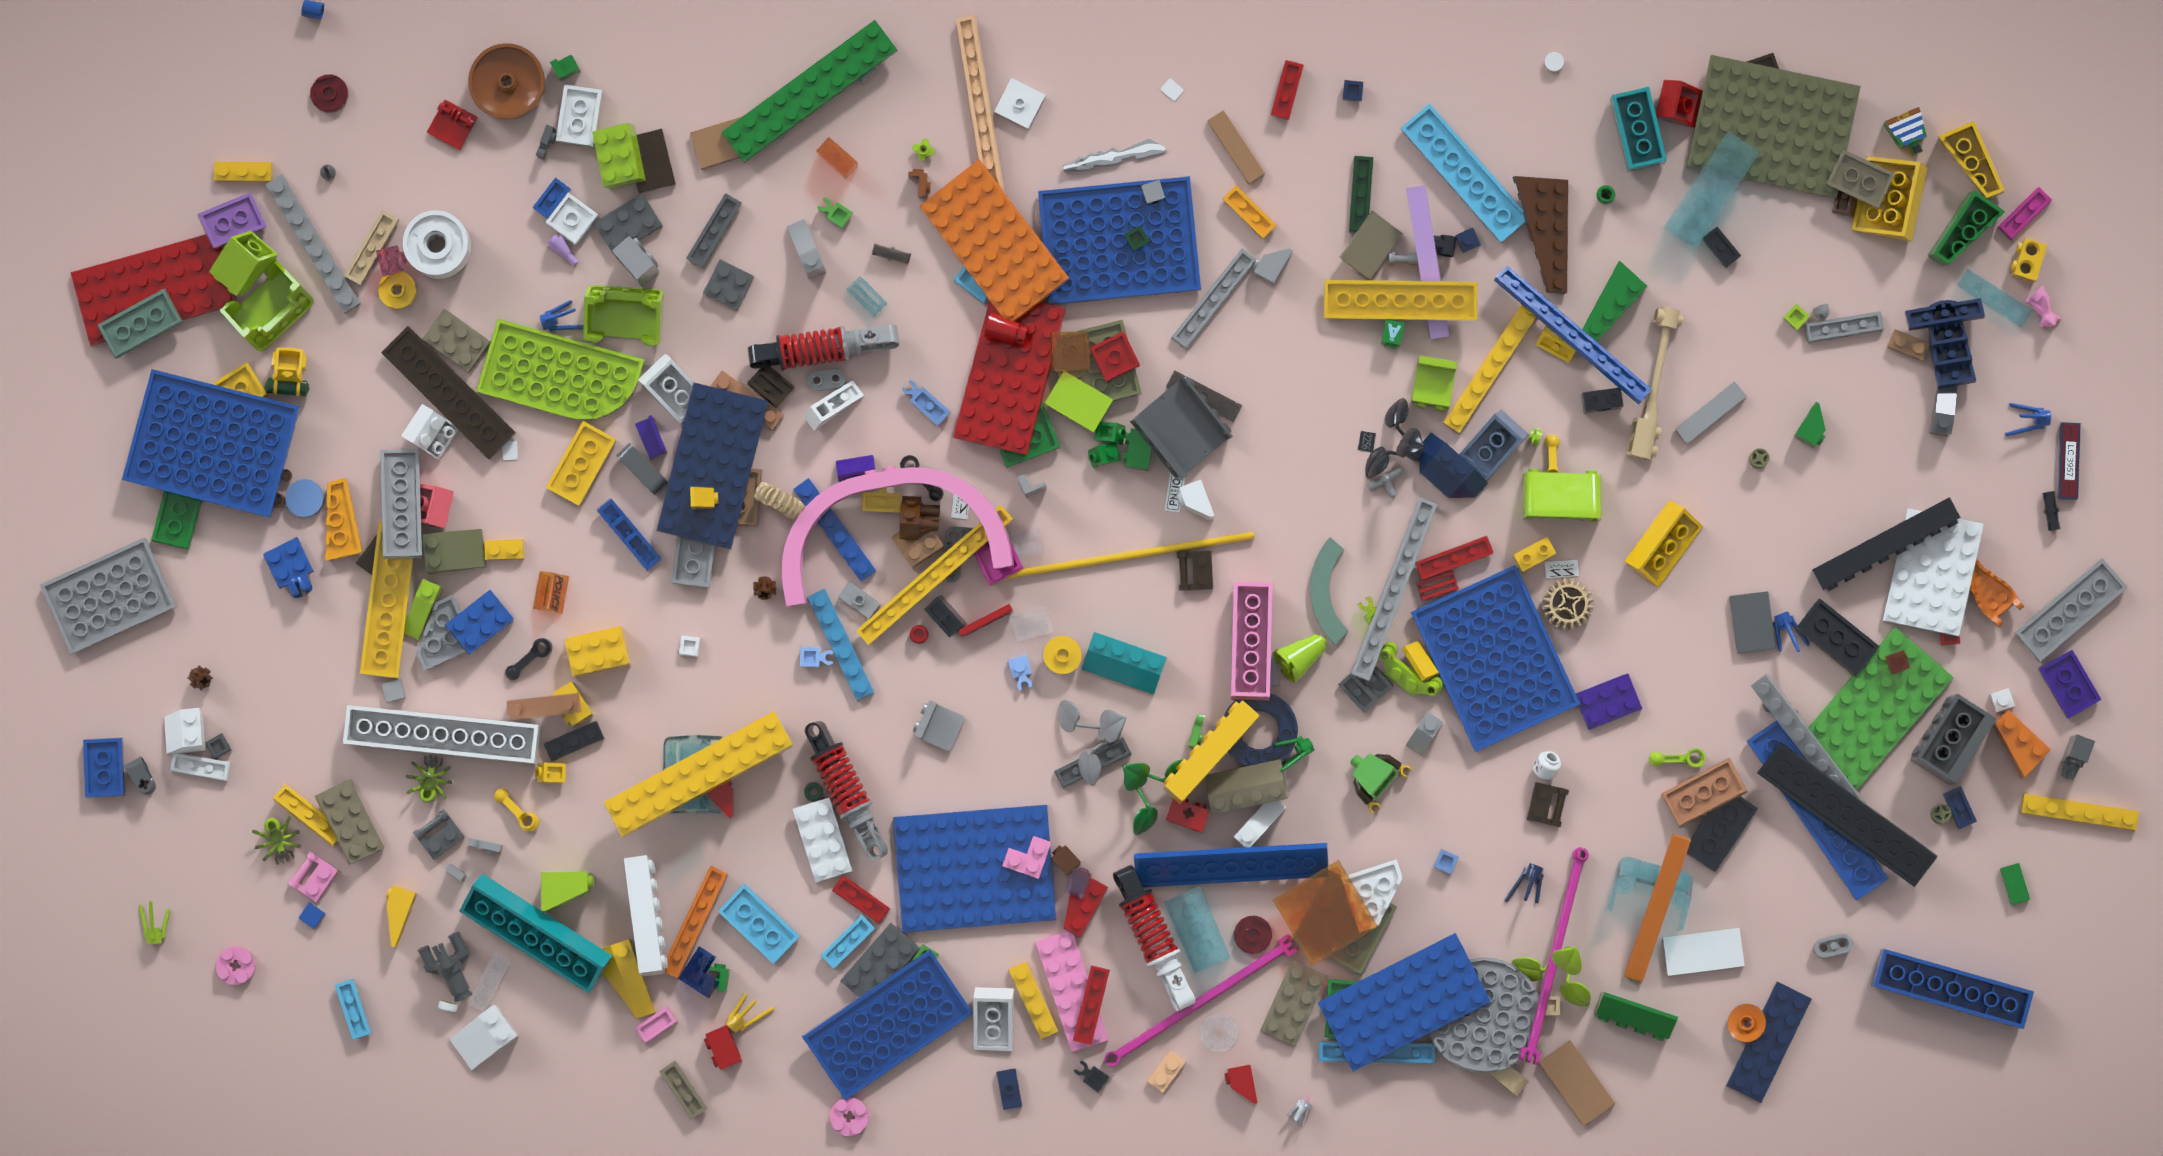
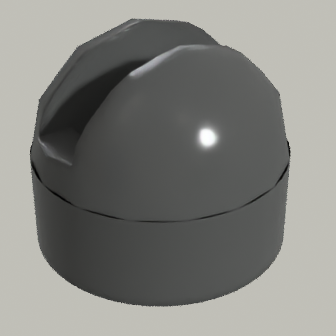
M327 164L320 169V175L325 180H332L336 175V170L333 166ZM325 168H328V171L330 173V176L328 177L326 175Z

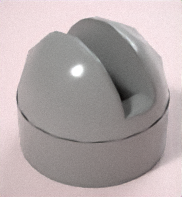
M1828 304L1813 308L1817 318L1823 319V317H1828Z

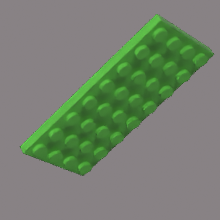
M1896 627L1880 643V647L1856 677L1853 675L1808 727L1856 790L1954 678Z

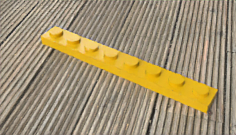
M1523 305L1520 306L1444 421V425L1458 434L1535 320L1536 316Z

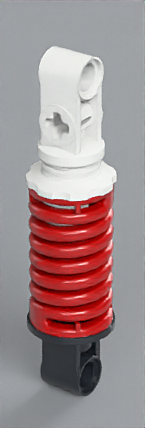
M1132 865L1113 872V879L1124 898L1118 905L1124 910V916L1129 918L1128 924L1132 925L1131 931L1135 932L1134 937L1139 938L1137 943L1142 945L1140 950L1144 952L1143 956L1147 967L1154 966L1156 968V975L1161 977L1176 1011L1195 1004V996L1180 969L1182 966L1181 962H1178L1176 959L1180 949L1173 943L1174 938L1168 937L1171 932L1170 930H1165L1168 925L1163 923L1164 917H1158L1161 915V911L1156 910L1158 904L1153 903L1155 898L1152 889H1143L1137 872ZM1176 979L1177 983L1173 984L1172 981Z

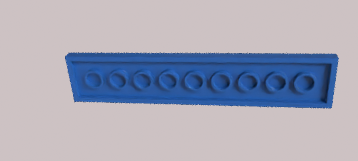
M1777 720L1746 741L1762 765L1779 742H1782L1806 760ZM1781 791L1856 901L1889 879L1875 858Z
M1327 843L1134 854L1135 870L1142 887L1329 877Z

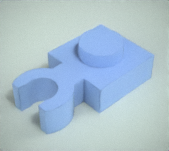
M801 647L800 667H820V662L826 665H833V661H827L826 656L828 654L832 655L834 652L827 650L824 653H820V648Z
M1027 655L1009 659L1008 662L1013 679L1019 678L1017 683L1019 691L1022 690L1021 684L1023 682H1027L1029 688H1032V683L1026 676L1031 674Z

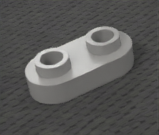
M839 369L814 371L808 376L807 382L814 391L832 390L844 386L846 377ZM835 375L839 376L840 378L837 382H834L832 380L833 376ZM814 378H820V383L815 384L813 382Z
M1846 934L1822 938L1815 942L1814 952L1821 958L1847 953L1851 950L1853 942L1851 937ZM1840 940L1845 941L1844 947L1839 946ZM1822 944L1827 947L1825 952L1820 950Z

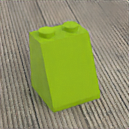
M250 230L230 237L209 272L218 282L225 285L230 293L238 296L248 292L277 258L278 254Z
M588 871L541 872V911L550 912L590 893L591 888L595 887V877L591 876V872Z

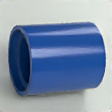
M304 0L301 15L321 20L324 12V3Z

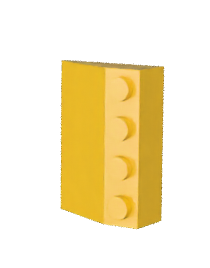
M1867 156V161L1893 172L1895 175L1878 209L1860 200L1857 201L1851 230L1894 240L1913 242L1928 168L1920 162Z

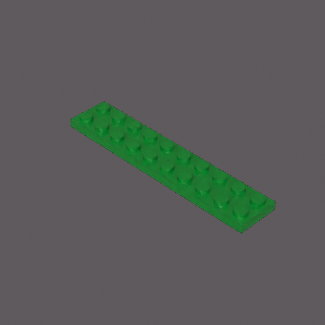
M874 20L722 131V134L741 160L746 163L898 50L876 20Z

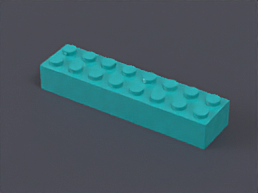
M483 873L472 885L459 910L468 918L587 993H590L599 982L612 957L608 952Z

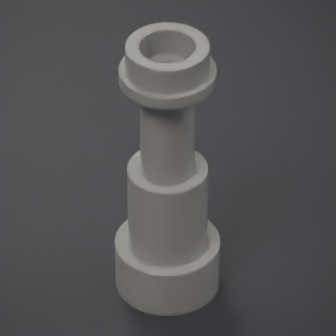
M1395 252L1389 253V265L1395 266V263L1419 265L1417 253H1410V255H1395Z

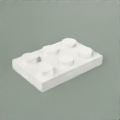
M564 85L556 142L594 147L592 132L597 131L602 90Z

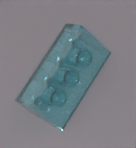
M1200 886L1164 902L1195 973L1230 958Z

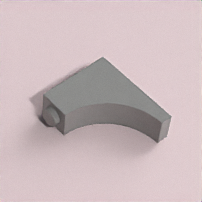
M803 219L787 226L808 279L826 273L805 220Z

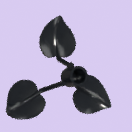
M1405 398L1396 401L1385 415L1386 426L1389 428L1395 426L1403 436L1402 440H1400L1396 452L1386 451L1381 446L1369 455L1365 466V474L1368 479L1381 474L1387 468L1389 463L1388 455L1390 454L1402 458L1408 457L1412 461H1418L1423 454L1425 446L1422 442L1420 431L1416 428H1411L1404 433L1399 427V424L1405 422L1408 416L1409 408Z

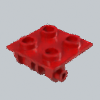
M444 99L443 103L439 104L438 112L426 133L460 150L478 117Z

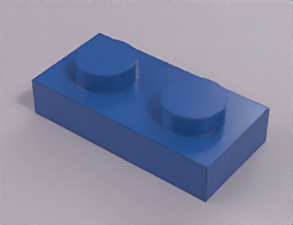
M555 177L532 208L548 219L571 189Z

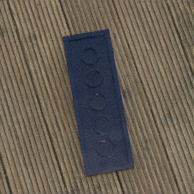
M1776 981L1762 1010L1766 1018L1765 1031L1757 1040L1746 1043L1726 1086L1762 1103L1812 998Z

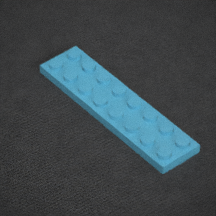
M1430 103L1401 127L1402 132L1500 243L1525 223L1524 210Z

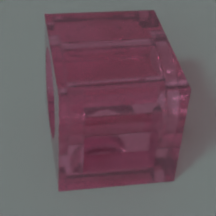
M398 245L376 250L382 276L405 271L403 263H407L404 251L400 252Z

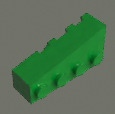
M1975 190L1968 192L1927 256L1942 266L1949 265L2001 217L2005 211Z
M1620 260L1582 328L1596 342L1600 340L1647 288V285Z

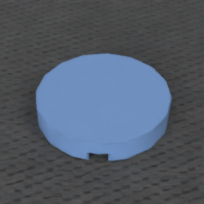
M298 480L291 484L286 492V505L296 516L307 518L321 510L324 503V494L320 486L312 480Z

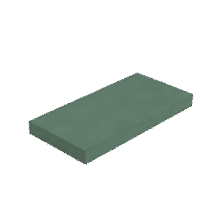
M164 288L97 326L114 358L117 359L184 322Z

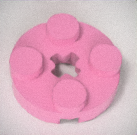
M233 946L224 949L216 961L218 977L231 985L245 983L255 972V960L250 952L243 947ZM235 960H238V964L241 965L240 969L237 968L236 971H233L231 963H234Z
M849 1097L845 1100L843 1098L837 1101L831 1109L830 1121L832 1127L841 1135L854 1136L864 1130L868 1124V1110L859 1099ZM848 1111H852V1115L855 1116V1119H851L850 1122H846L847 1119L844 1118V1114H848Z

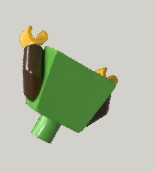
M1368 754L1364 760L1360 756L1355 755L1350 762L1356 768L1352 773L1355 777L1353 784L1356 794L1366 805H1369L1368 808L1373 814L1375 813L1371 810V807L1378 805L1381 809L1379 803L1375 801L1398 774L1402 777H1408L1403 774L1404 768L1411 771L1410 766H1402L1400 761L1388 754H1376L1374 756Z

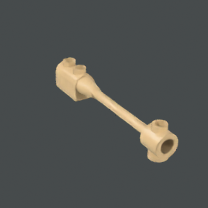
M1657 308L1654 314V323H1657L1658 327L1663 328L1651 386L1652 391L1650 392L1649 401H1647L1642 418L1633 419L1626 453L1628 457L1651 460V457H1656L1658 447L1654 446L1655 438L1659 439L1661 435V427H1657L1656 403L1670 330H1676L1677 326L1681 327L1683 323V316L1679 315L1680 310L1675 308Z

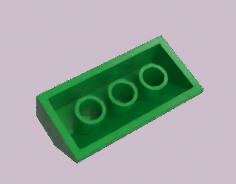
M1601 992L1594 1015H1597V1019L1608 1023L1609 1020L1616 1022L1618 1027L1627 1029V1026L1635 1028L1634 1032L1645 1035L1646 1032L1653 1034L1652 1038L1664 1041V1038H1670L1678 1019L1677 1016L1606 992Z

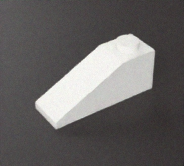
M852 380L812 405L803 416L812 429L816 430L864 395Z
M1279 801L1264 803L1233 838L1243 847H1251L1286 807Z

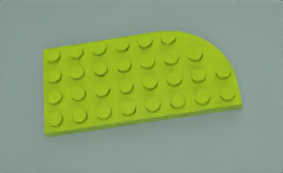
M497 319L476 392L570 419L593 420L613 413L628 401L638 385V379L641 376L645 360Z

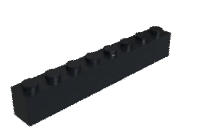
M1949 497L1812 569L1822 589L1827 588L1829 592L1838 587L1837 583L1843 579L1846 583L1855 578V573L1859 571L1865 573L1873 568L1872 564L1876 562L1882 564L1890 559L1889 555L1893 553L1899 555L1907 551L1906 546L1912 543L1916 546L1924 542L1923 537L1929 534L1933 537L1941 533L1940 528L1946 525L1950 528L1958 524L1957 519L1961 517Z

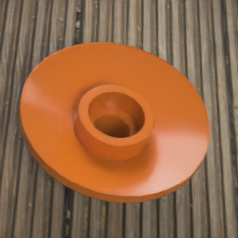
M1742 1004L1735 1007L1728 1017L1729 1032L1738 1041H1755L1765 1031V1015L1760 1008L1753 1004ZM1747 1021H1751L1750 1027H1745Z

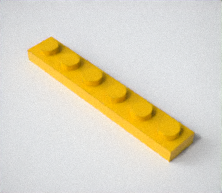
M2023 794L2021 813L2137 830L2139 811L2030 794Z

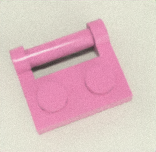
M309 851L307 854L308 858L294 878L289 880L288 884L313 901L318 902L339 870ZM313 862L319 864L306 884L302 886L300 881Z

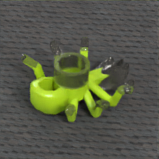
M430 755L428 763L427 756H424V764L428 769V772H426L421 766L412 761L411 764L420 770L424 776L406 775V778L420 780L419 786L408 790L406 793L411 794L421 789L419 793L421 800L430 803L436 798L437 789L440 795L447 799L438 783L452 784L453 781L436 779V777L447 773L451 766L435 773L438 767L442 766L443 758L440 759V764L438 765L439 760L437 756H434L432 761V755Z
M290 816L287 817L282 830L280 822L275 818H269L264 823V829L268 834L252 830V833L269 840L267 843L255 846L256 850L274 844L269 853L264 856L263 861H266L276 848L278 849L275 856L277 865H279L278 857L283 864L284 858L289 862L290 856L288 853L291 854L292 859H295L293 852L284 848V845L301 848V845L283 841L300 833L297 830L284 836V832L291 820Z

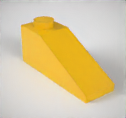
M393 885V888H389L386 899H388L387 910L391 946L397 948L418 893Z

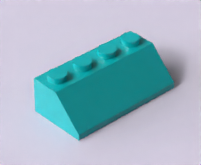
M1094 632L1082 670L1154 695L1167 657Z

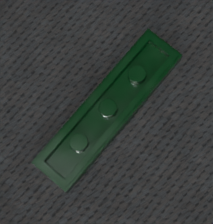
M1354 156L1349 232L1356 233L1370 212L1373 157Z

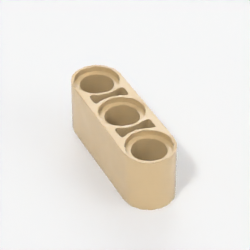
M1513 1067L1489 1073L1515 1096H1518L1529 1083Z

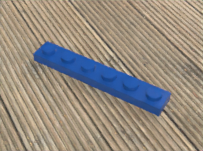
M809 478L793 489L805 506L820 494ZM830 508L817 523L862 582L876 572V569Z

